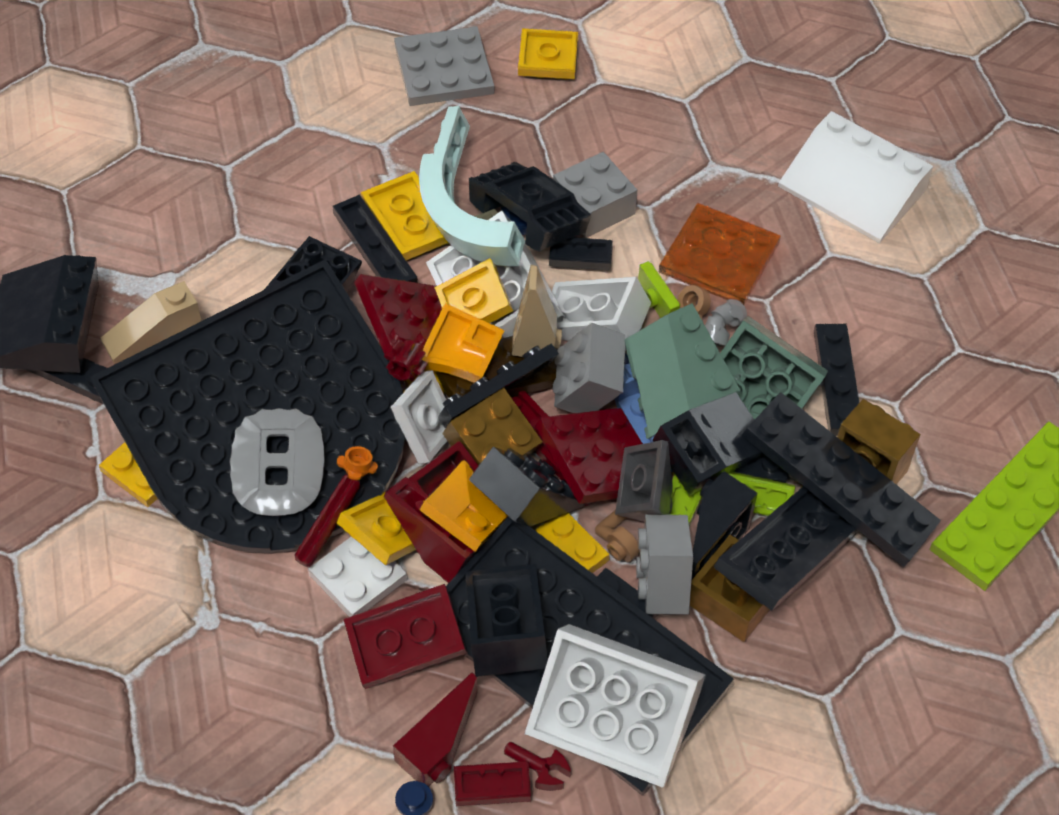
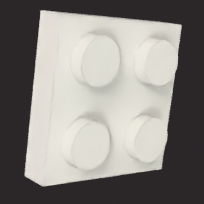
M432 370L419 375L391 406L395 419L399 423L418 464L430 462L447 442L442 434L446 428L438 419L439 414L444 408L442 403L446 398Z
M353 537L344 541L308 568L309 576L349 617L369 610L407 581V573L395 561L384 565Z

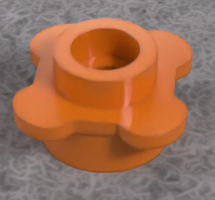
M360 446L349 448L345 452V456L342 455L337 458V465L344 468L348 477L352 480H360L367 473H375L378 468L377 463L372 461L371 452Z

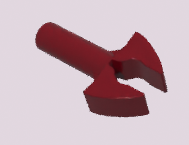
M508 742L504 748L506 756L517 762L528 761L529 768L536 771L538 778L535 781V788L546 791L564 789V782L552 777L548 772L558 770L569 778L571 776L568 762L557 749L554 750L551 757L541 758L513 742Z

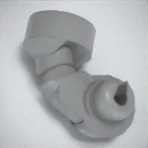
M729 299L725 304L716 307L711 312L712 316L708 317L705 327L716 346L725 347L729 341L730 334L725 329V325L739 327L747 317V310L740 301Z

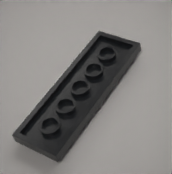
M782 392L775 397L742 434V437L903 567L913 558L941 521Z
M803 486L722 554L714 568L729 581L735 583L754 597L757 602L773 611L848 542L858 530Z

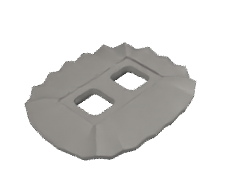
M278 408L275 410L261 409L256 414L244 418L242 424L235 430L230 458V477L233 494L241 506L259 515L282 516L300 512L310 506L316 499L323 477L324 444L321 428L312 416L305 415L297 409L285 410ZM272 436H286L289 438V450L286 453H268L267 439ZM269 468H286L288 470L287 483L285 485H267L265 483L266 470Z

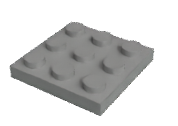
M477 26L394 38L409 106L494 94V83Z

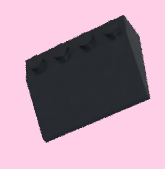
M63 255L2 275L0 283V368L81 372L99 287L96 257Z

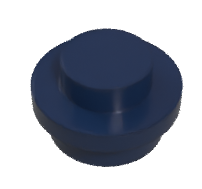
M410 781L403 784L395 796L397 810L402 815H426L433 805L432 791L426 784L420 781Z

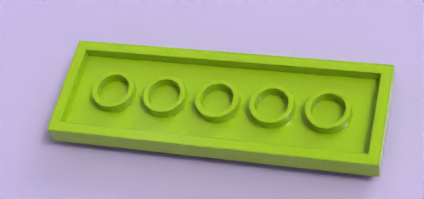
M1048 421L930 546L929 550L984 591L993 584L1059 512V428Z

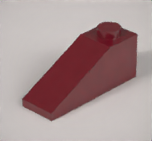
M405 477L387 490L384 498L423 562L449 583L476 552L419 510L429 495Z
M473 672L393 745L394 761L414 780L420 781L428 787L433 782L440 783L451 771V765L477 695V677Z

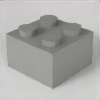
M604 152L553 175V180L575 195L577 202L591 214L586 233L582 234L584 238L635 215L638 190Z
M591 323L558 348L557 352L559 354L555 358V364L557 365L556 379L553 384V392L555 393L554 407L572 413L598 411L623 393L625 334Z
M645 514L644 528H638V550H640V557H636L638 599L645 600L647 614H689L693 551L688 516Z

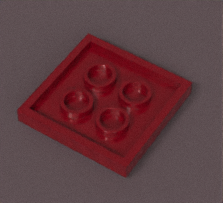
M360 274L354 284L384 354L390 346L395 345L398 339L403 342L406 340L415 341L424 348L442 310L435 290L436 286Z
M621 408L540 417L535 425L579 504L616 499L618 497L624 448L643 444Z

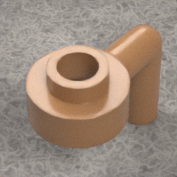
M689 285L680 292L677 301L680 303V308L693 303L702 320V316L709 310L711 298L706 289L696 285Z
M614 510L596 525L595 533L609 543L607 549L616 560L631 562L640 554L638 542L625 528L619 526L614 530L616 526L627 518L615 515L616 510Z

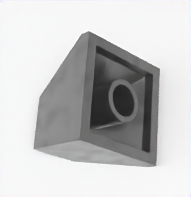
M660 440L625 447L615 515L645 522V514L669 515L672 509L671 496L673 484L668 442Z

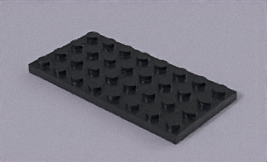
M508 516L447 585L467 653L464 655L473 661L465 572L536 563L547 659L549 658L557 630L570 624L706 675L695 710L680 745V751L733 686L734 678L530 526L515 522ZM545 669L490 676L533 709ZM604 765L642 796L652 785V783Z

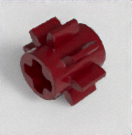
M398 339L395 345L390 346L384 355L390 361L386 368L398 380L410 379L414 381L416 376L421 375L427 366V363L422 360L426 353L417 342L412 340L403 342Z

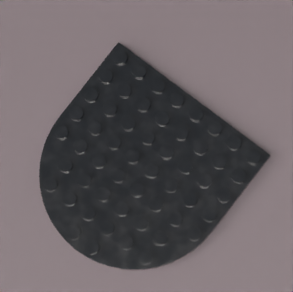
M326 259L89 377L160 504L175 520L194 534L214 544L234 550L254 553H278L298 550L344 475H348L344 468L337 465V458L339 456H345V452L351 447L360 446L371 452L372 461L378 465L375 473H367L359 480L360 488L346 509L348 510L386 492L398 470L405 447L406 437L391 409V406L403 394L401 384L398 379L389 373L386 366L390 361L384 357L385 354ZM261 409H297L305 415L312 416L321 428L324 444V467L320 491L310 506L295 514L268 516L253 513L242 507L233 494L230 477V458L235 430L242 424L245 417L254 415ZM272 436L267 439L268 453H286L289 450L288 437ZM269 468L266 470L265 483L267 485H285L287 483L288 470L286 468ZM337 524L329 539L345 530Z

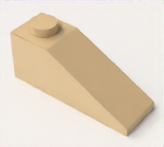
M530 265L513 329V356L522 357L527 351L537 345L542 349L552 343L558 349L561 343L562 330L557 329V314L539 269L535 265Z
M182 281L154 293L100 338L113 363H118L201 322L198 303L185 281Z

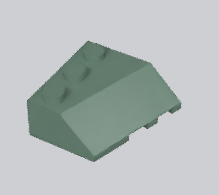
M693 303L667 314L625 339L632 376L637 380L639 388L640 411H644L647 427L644 428L646 439L655 436L661 425L682 413L740 391Z
M747 316L742 321L720 353L740 388V391L737 392L738 396L754 419L760 415L780 392L800 408H803L828 372L750 316Z

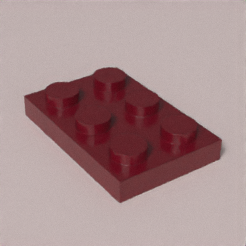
M445 584L343 619L361 684L365 689L467 653L449 591Z

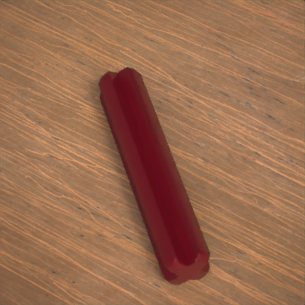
M348 475L343 476L295 553V560L305 567L313 565L337 526L340 513L346 511L360 488L359 480H352Z

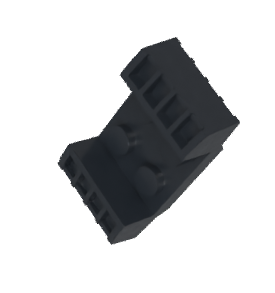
M514 161L509 165H503L501 168L492 169L490 172L481 173L479 176L469 178L470 202L482 213L505 206L527 222L525 244L540 252L545 248L586 233L591 214L577 202L575 195L534 166L527 168Z

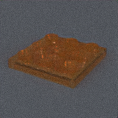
M697 203L659 264V273L689 285L702 287L708 293L723 299L738 300L745 305L777 249L781 235Z

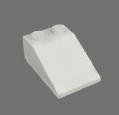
M637 277L555 282L552 293L563 312V315L557 318V329L562 330L561 339L565 341L572 339L591 323L623 333L626 339L640 331L651 305V301Z

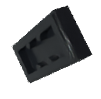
M577 237L567 239L550 247L549 266L611 271L613 240Z

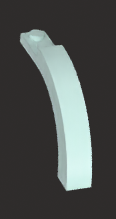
M459 106L448 107L445 119L441 123V132L438 142L434 146V153L423 154L421 160L419 186L426 210L444 238L464 255L481 262L491 258L495 265L519 266L525 240L514 221L499 222L477 218L461 210L455 204L454 180L470 125Z

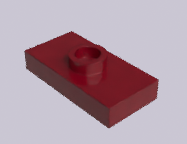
M528 761L454 766L456 806L531 802Z

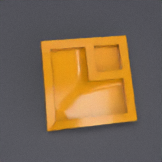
M445 303L423 348L426 354L422 360L427 363L425 369L447 373L475 383L483 378L505 330Z
M463 460L424 501L419 510L476 552L506 520L508 515L469 480L473 471L469 464Z

